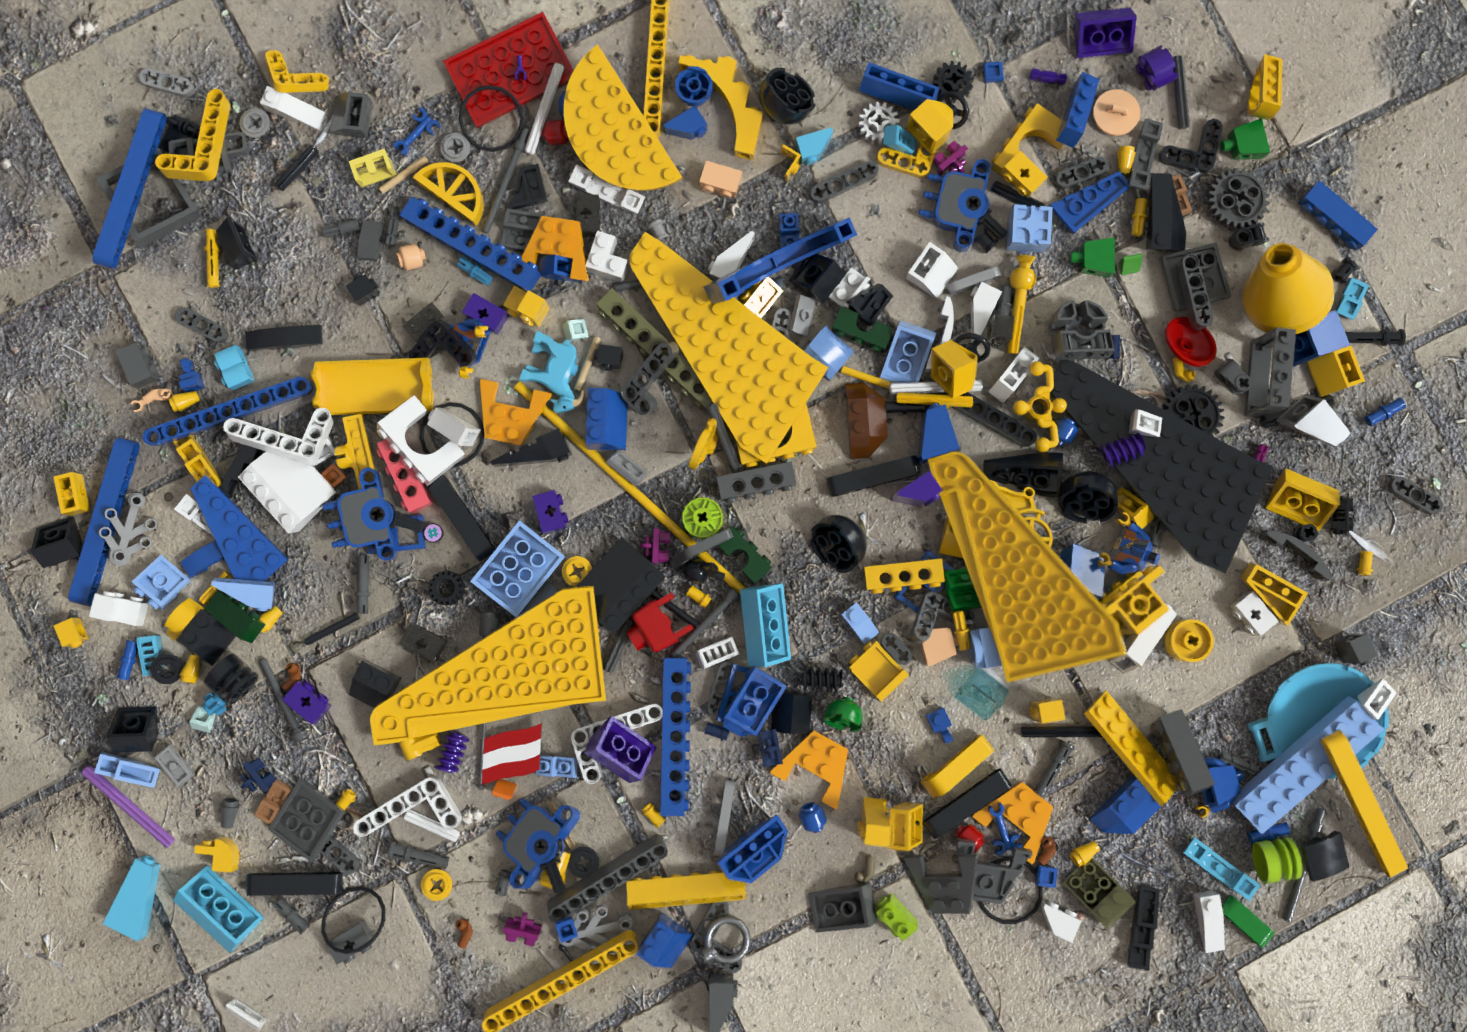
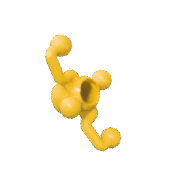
M1035 361L1030 364L1029 371L1034 376H1040L1043 372H1046V386L1036 388L1034 396L1028 401H1016L1013 405V410L1017 415H1024L1026 420L1034 423L1037 422L1041 428H1050L1051 440L1049 441L1047 438L1041 437L1035 443V447L1039 452H1047L1059 443L1058 429L1056 423L1052 421L1051 411L1062 413L1066 410L1067 404L1062 398H1056L1053 402L1050 401V392L1054 388L1053 368L1050 365ZM1034 401L1042 404L1044 414H1036L1033 411L1032 403Z

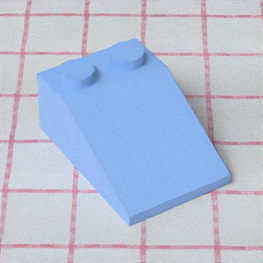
M900 320L880 378L893 383L919 382L936 332Z

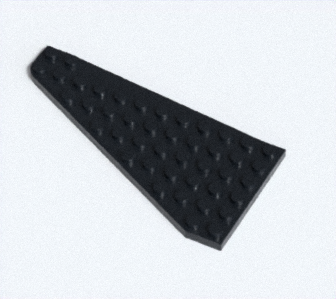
M1060 360L1054 372V388L1051 394L1055 399L1062 398L1066 401L1067 407L1065 411L1101 453L1100 445L1105 447L1108 442L1113 445L1114 440H1118L1121 443V438L1125 437L1128 440L1129 435H1134L1136 438V434L1129 433L1131 414L1135 410L1139 409L1162 418L1160 437L1142 435L1146 450L1143 451V457L1136 453L1135 460L1131 456H1128V462L1121 458V464L1118 465L1116 461H1113V467L1142 501L1148 504L1154 515L1195 562L1226 574L1273 466L1250 457L1071 360Z

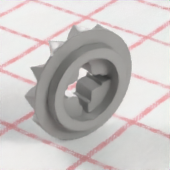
M249 109L240 119L241 130L250 138L255 137L258 139L262 135L265 136V133L270 130L271 121L269 116L261 109ZM252 118L259 122L258 124L260 128H256L255 126H253L254 124L251 120Z
M451 133L444 137L440 149L444 158L451 163H459L462 160H466L468 154H470L471 145L463 134ZM454 142H456L458 147H461L458 149V154H456L454 150H451L452 148H454Z

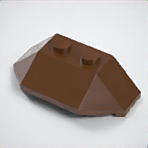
M865 383L845 384L850 459L870 458L888 437L885 398Z

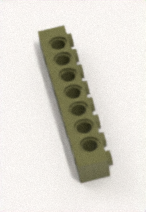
M613 288L596 303L599 309L597 312L604 319L608 317L616 331L619 332L621 330L625 333L626 336L624 338L631 345L635 343L639 347L638 351L645 358L650 356L654 348L659 344L668 342ZM619 308L622 310L619 316L612 315L614 309ZM629 321L636 323L633 329L626 328V324ZM643 334L650 336L646 342H641L639 338ZM679 352L674 359L677 365L674 368L667 367L664 370L667 373L665 377L673 384L676 382L680 386L679 390L686 397L690 395L694 399L693 403L700 410L704 408L707 411L706 407L713 402L705 390L702 394L694 392V388L702 386L685 356ZM654 360L653 365L658 369V363ZM689 373L691 377L688 381H682L680 379L681 374Z

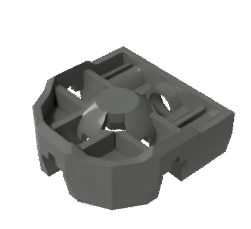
M1084 300L1080 304L1068 301L1054 313L1048 328L1055 360L1109 358L1115 350L1111 330H1104L1108 316L1100 305L1090 300ZM1079 323L1082 324L1085 327V329L1082 330L1080 327H1078ZM1093 327H1097L1098 329L1095 331H1091ZM1055 328H1065V331H1059L1057 334L1054 332ZM1087 342L1090 343V345H1084V346H1081V347H1079V348H1078V345H1077V344H1085V343H1087Z

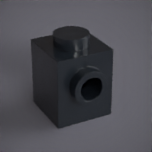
M366 274L355 277L353 282L346 285L354 301L359 306L380 295L377 291V288H379L374 278L370 279Z
M599 344V349H595L594 361H597V365L606 371H612V368L621 369L622 347Z

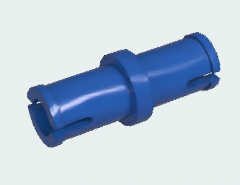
M1399 397L1387 405H1381L1375 412L1364 417L1365 421L1372 427L1376 423L1384 419L1387 420L1394 413L1406 408V404Z
M126 640L123 656L119 659L121 664L116 678L130 679L133 663L135 664L136 662L134 658L137 651V642Z
M1287 822L1271 826L1263 834L1258 830L1248 831L1247 836L1251 844L1264 840L1272 841L1276 837L1289 835L1290 828Z

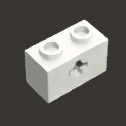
M1254 591L1245 592L1230 605L1233 610L1232 614L1245 624L1244 628L1250 635L1261 636L1279 622Z

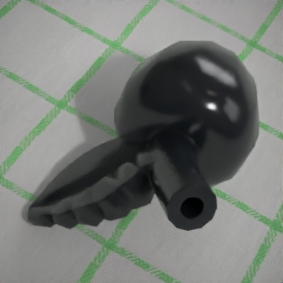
M693 559L686 562L683 569L684 578L696 584L704 583L707 577L722 581L725 577V573L719 572V567L715 563L706 562L702 559Z

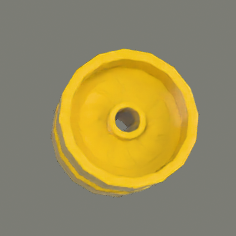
M1178 620L1169 625L1165 631L1163 644L1166 652L1172 658L1178 661L1198 662L1204 660L1211 653L1214 647V637L1210 628L1199 620Z

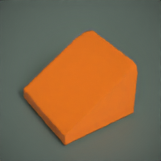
M499 779L492 791V795L510 800L514 796L517 784Z

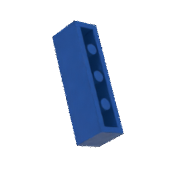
M868 62L859 91L914 111L926 99L935 101L940 87Z
M1085 72L1081 73L1072 87L1056 141L1072 148L1075 147L1084 134L1100 79Z
M1320 180L1311 186L1298 202L1305 212L1312 214L1318 223L1325 225L1334 236L1342 239L1348 248L1355 251L1363 247L1378 230Z

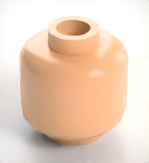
M416 244L401 246L398 249V253H396L399 267H403L406 271L422 267L423 260L426 259L423 248L419 249Z

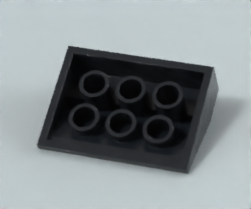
M621 537L576 587H594L597 620L614 634L666 576Z

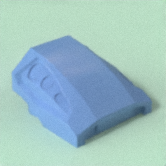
M827 326L817 334L804 350L812 358L828 367L824 377L829 381L854 353Z

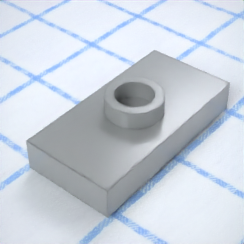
M801 294L796 296L789 332L807 337L815 300Z
M620 450L615 452L606 462L634 486H637L648 474Z
M168 745L154 757L177 788L181 787L195 775L172 745Z

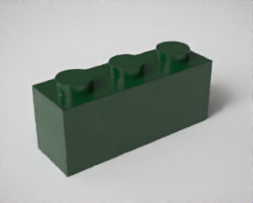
M217 590L204 608L236 637L249 643L254 642L266 625L260 620L261 616L258 613L248 610V605L220 590Z

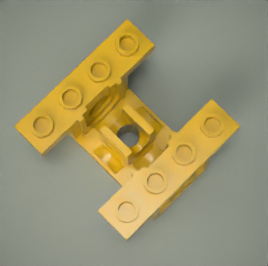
M1150 565L1143 571L1125 574L1126 578L1123 581L1118 580L1110 586L1112 589L1107 594L1103 592V598L1098 600L1118 622L1121 635H1139L1170 610L1150 586L1151 582L1165 572L1160 565L1153 567Z

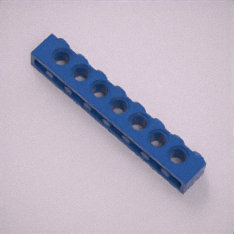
M411 196L400 213L401 218L405 222L523 291H532L541 277L535 264L530 261L525 263L522 261L521 256L514 252L512 254L508 253L507 249L499 243L494 245L490 242L491 239L484 234L477 235L470 226L465 225L464 227L460 225V221L453 216L448 218L439 208H431L428 206L429 203L422 198L417 200ZM424 214H428L425 219H422ZM444 223L441 228H437L438 224ZM455 232H459L457 237H452ZM475 241L472 246L468 247L469 242ZM486 250H491L488 255L483 256ZM502 259H506L503 265H499ZM522 268L519 274H515L516 269Z
M688 658L663 659L661 816H684L685 811H689V799H685V791H689V779H685L686 772H689V760H686V752H690V740H686V732H690V721H686L687 713H690V701H687V693H691V682H687V674H691V662H687ZM674 672L682 674L683 679L680 683H675L672 680ZM677 691L682 694L680 702L672 700L673 692ZM672 712H680L682 715L681 721H673L671 718ZM679 731L682 735L681 740L673 741L671 733ZM672 751H679L681 759L678 761L672 760L670 756ZM671 771H679L681 778L679 780L671 779ZM672 790L680 792L681 797L678 800H673L670 797Z

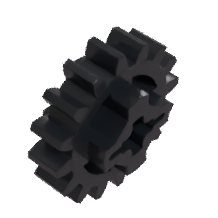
M951 61L949 66L943 63L942 68H937V73L933 77L935 81H933L932 85L940 87L938 91L940 95L948 91H954L963 97L969 96V91L973 88L974 78L970 77L972 71H966L967 65L961 67L960 61L957 65H954V62ZM951 97V98H952V102L955 103L957 99L954 98V97Z

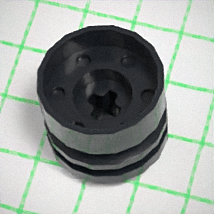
M234 653L227 655L219 661L203 681L212 692H217L221 689L218 696L220 699H225L224 702L228 706L242 699L259 678L255 672L251 673L250 667L242 669L244 662Z

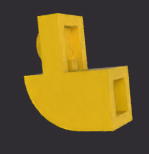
M190 597L186 599L168 617L164 625L167 627L166 635L176 641L200 609L204 610V607Z
M222 836L215 839V841L202 840V843L195 845L194 853L213 855L212 871L231 873L238 870L239 850L235 842L230 838Z

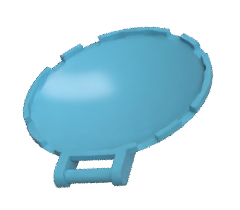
M1336 663L1315 664L1293 673L1274 693L1268 708L1267 717L1247 724L1249 731H1252L1259 752V761L1265 762L1277 758L1348 696L1360 703L1357 696L1372 686L1374 682L1362 672ZM1388 708L1376 720L1384 730L1355 754L1361 769L1368 764V761L1375 753L1378 754L1384 744L1386 728L1389 726ZM1265 727L1273 748L1268 751L1260 729ZM1334 772V773H1333L1330 777H1328L1327 779H1333V778H1338V777H1337L1336 773Z

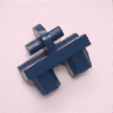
M776 729L759 732L757 737L763 767L783 764Z
M259 757L250 763L246 761L242 765L252 778L249 779L246 774L242 775L240 778L244 783L240 788L242 790L249 788L253 793L257 790L253 784L256 782L264 794H266L270 790L269 787L276 781V778L271 772H268L262 778L257 774L258 771L265 767V764Z

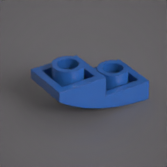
M798 213L779 214L781 248L799 239Z
M215 540L198 549L180 563L191 579L208 571L207 567L224 560V557Z

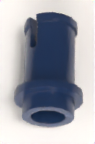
M1112 335L1115 351L1108 359H1120V342L1122 339H1120V335Z
M708 722L704 734L720 738V741H727L730 730Z

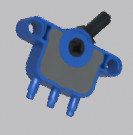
M985 159L975 162L970 175L952 171L945 176L929 173L927 177L928 180L941 183L938 194L926 191L923 193L924 198L936 201L934 212L920 209L918 214L933 219L934 224L940 229L956 232L953 246L956 251L961 253L966 252L970 248L977 225L983 224L999 240L1003 239L1007 234V231L990 216L992 210L988 208L989 200L985 190L991 166ZM976 168H983L985 173H979ZM959 239H965L967 245L960 244Z
M365 468L359 475L362 489L346 492L338 500L323 504L324 510L336 508L339 510L340 520L328 523V529L343 527L345 538L332 542V547L348 545L352 547H366L375 545L381 560H393L397 556L398 551L392 528L399 526L420 533L424 528V522L400 515L401 512L396 511L389 501L383 499L385 495L379 473L374 469ZM368 472L374 474V480L371 482H367L365 479V475ZM380 510V513L383 514V516L379 517L377 520V516L374 515V513L379 512ZM387 546L392 549V555L388 558L383 555V549Z
M521 798L519 804L526 811L520 819L512 814L507 816L510 823L514 825L508 836L500 830L496 832V836L503 842L505 854L517 864V867L510 876V884L516 889H529L542 871L546 870L554 893H560L565 890L557 866L561 863L560 858L564 852L562 839H566L580 819V812L575 807L563 805L553 814L548 809L533 806L527 800ZM568 811H570L571 814L569 819L567 820L566 814ZM523 875L524 881L521 884L520 878Z

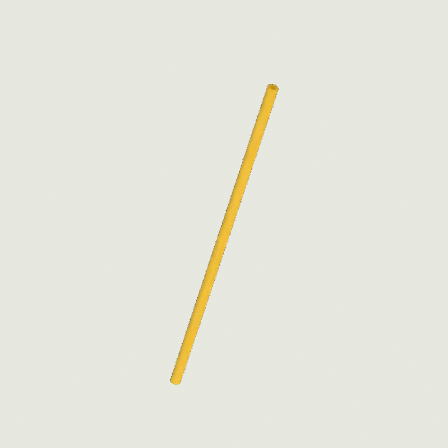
M519 381L514 386V389L531 403L533 392ZM545 404L542 414L687 547L697 543L637 487L606 463L607 460L596 450H588L586 441ZM705 551L697 555L706 562L715 563L719 567L718 571L725 573L724 581L739 595L740 589L746 588L708 552Z

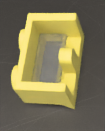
M385 149L349 161L355 181L361 188L397 175Z

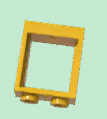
M903 802L890 809L889 849L909 851L922 843L923 803Z

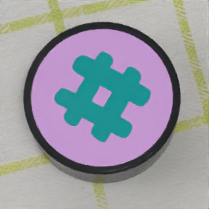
M431 523L425 527L423 534L427 541L437 543L442 540L444 531L440 525Z

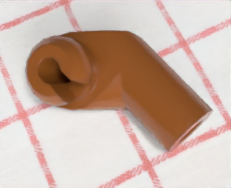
M289 663L286 667L289 679L282 684V687L287 692L291 690L296 682L301 680V668L296 663Z
M1048 836L1042 839L1043 853L1037 859L1043 866L1056 853L1055 842L1053 838Z
M462 918L457 920L455 924L461 933L457 945L466 949L473 930L470 922Z

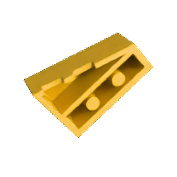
M1252 562L1248 564L1240 577L1245 585L1257 594L1276 619L1287 627L1308 594Z

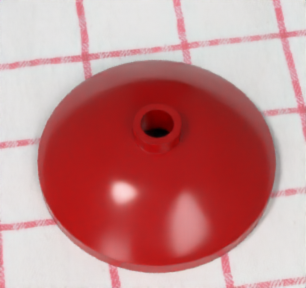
M1177 317L1167 324L1165 328L1167 346L1180 361L1191 366L1203 367L1215 359L1217 354L1216 342L1207 328L1202 330L1193 329L1188 317Z

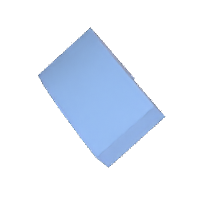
M541 755L540 770L536 771V775L576 778L578 760L575 757Z

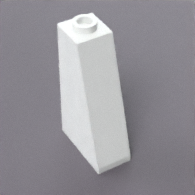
M1166 604L1170 610L1142 633L1130 635L1124 642L1126 655L1113 657L1109 662L1124 674L1142 666L1177 615L1170 605Z

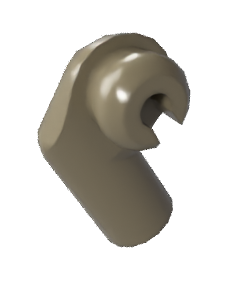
M865 857V869L861 872H856L854 875L856 882L864 884L874 875L875 857Z

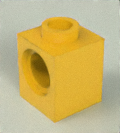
M70 618L54 625L62 647L74 649L82 646V642L89 639L81 618Z

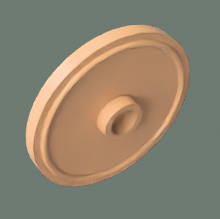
M1114 89L1106 91L1096 100L1093 107V119L1096 126L1102 132L1111 136H1122L1129 133L1137 125L1140 118V107L1133 95L1124 90Z

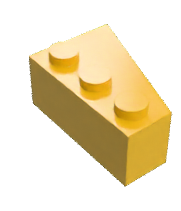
M863 797L861 821H857L856 833H858L864 845L889 847L891 826L889 816L885 815V813H888L886 799Z

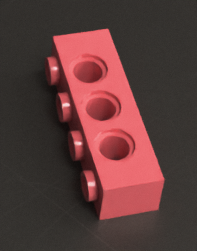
M385 439L378 442L379 449H377V453L381 460L384 459L386 462L385 470L389 477L392 476L394 479L393 487L397 494H401L403 499L401 504L404 510L414 514L433 505L434 503L425 484L418 481L415 476L416 473L412 468L408 469L405 466L401 455L399 454L400 457L397 462L392 461V456L395 453L390 448L388 440ZM403 470L408 472L405 479L400 478V473ZM415 487V494L409 497V488Z

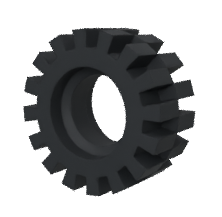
M440 571L437 575L434 574L432 576L433 579L429 581V596L439 605L451 606L456 604L463 598L462 595L465 594L463 579L454 572ZM444 581H450L454 586L452 594L444 596L440 592V585Z

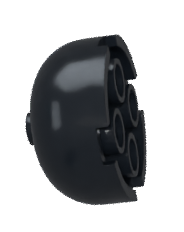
M774 68L768 73L760 86L759 97L761 105L771 118L780 123L790 125L800 123L815 108L816 104H814L813 99L815 94L810 85L797 73L792 75L785 72V68Z
M1093 471L1078 472L1068 477L1061 485L1058 505L1061 513L1072 521L1087 524V520H1100V522H1104L1114 516L1118 509V492L1114 483L1107 476ZM1082 502H1083V516H1084V517L1076 516V515H1075L1074 513H1072V512H1078V511H1080V510L1082 509Z
M830 515L820 520L811 529V547L824 565L829 562L832 567L836 568V572L847 573L863 560L867 550L866 537L860 526L852 519L843 515ZM832 543L835 544L829 551L826 552L825 557L821 552V548L825 549Z

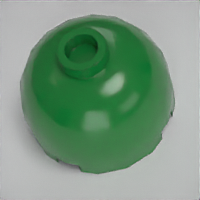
M843 697L842 699L832 701L827 706L823 720H825L827 725L838 730H843V727L850 728L849 732H857L862 727L863 713L862 709L852 698Z

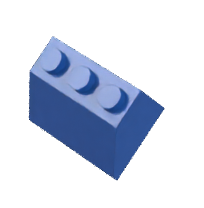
M588 388L586 446L588 450H626L628 403L622 398L620 392L608 388Z

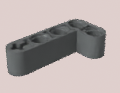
M1212 250L1188 254L1177 263V272L1189 322L1195 330H1202L1213 321V314L1202 273L1210 270L1218 262V255ZM1203 258H1207L1210 264H1206ZM1185 261L1191 264V268L1186 267ZM1189 280H1193L1196 287L1191 286ZM1194 298L1200 301V305L1195 304Z
M674 341L659 344L621 390L622 398L640 415L651 413L657 408L656 399L647 390L678 355L679 347ZM654 360L658 363V369L653 365ZM642 374L646 376V383L642 380ZM630 388H632L635 391L634 396L631 395ZM644 401L648 403V409L644 407Z

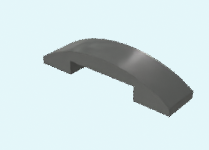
M1145 118L1135 148L1136 154L1129 175L1128 187L1148 191L1152 175L1150 172L1164 123Z
M1269 530L1260 533V536L1272 545L1281 546L1285 544L1311 563L1306 570L1319 580L1330 581L1332 578L1321 557L1301 540L1278 531Z

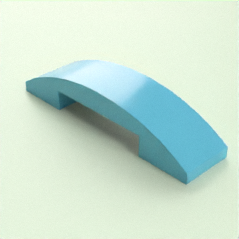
M1193 837L1183 852L1192 861L1248 901L1251 900L1261 886L1195 837Z

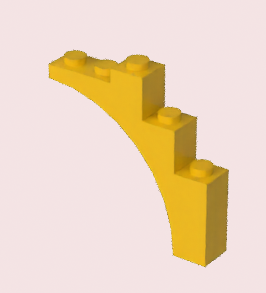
M680 55L679 70L684 71L690 66H696L708 72L712 79L713 88L726 102L736 128L735 157L753 161L763 120V111L756 107L746 108L750 95V86L744 82H734L737 60L729 56H718L717 63H714L709 59L699 60L691 55Z

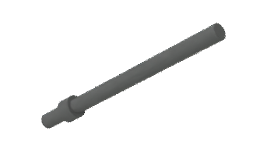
M527 128L522 129L519 139L515 141L513 146V154L481 230L486 234H489L520 154L525 150V142L530 132Z
M1318 807L1315 820L1311 822L1309 828L1311 832L1308 841L1314 837L1318 838L1319 833H1322L1325 809ZM1304 855L1301 861L1302 875L1301 878L1295 880L1283 919L1288 922H1292L1308 871Z

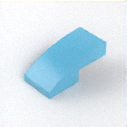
M1349 278L1336 309L1337 313L1354 320L1363 304L1361 301L1370 285L1355 278Z

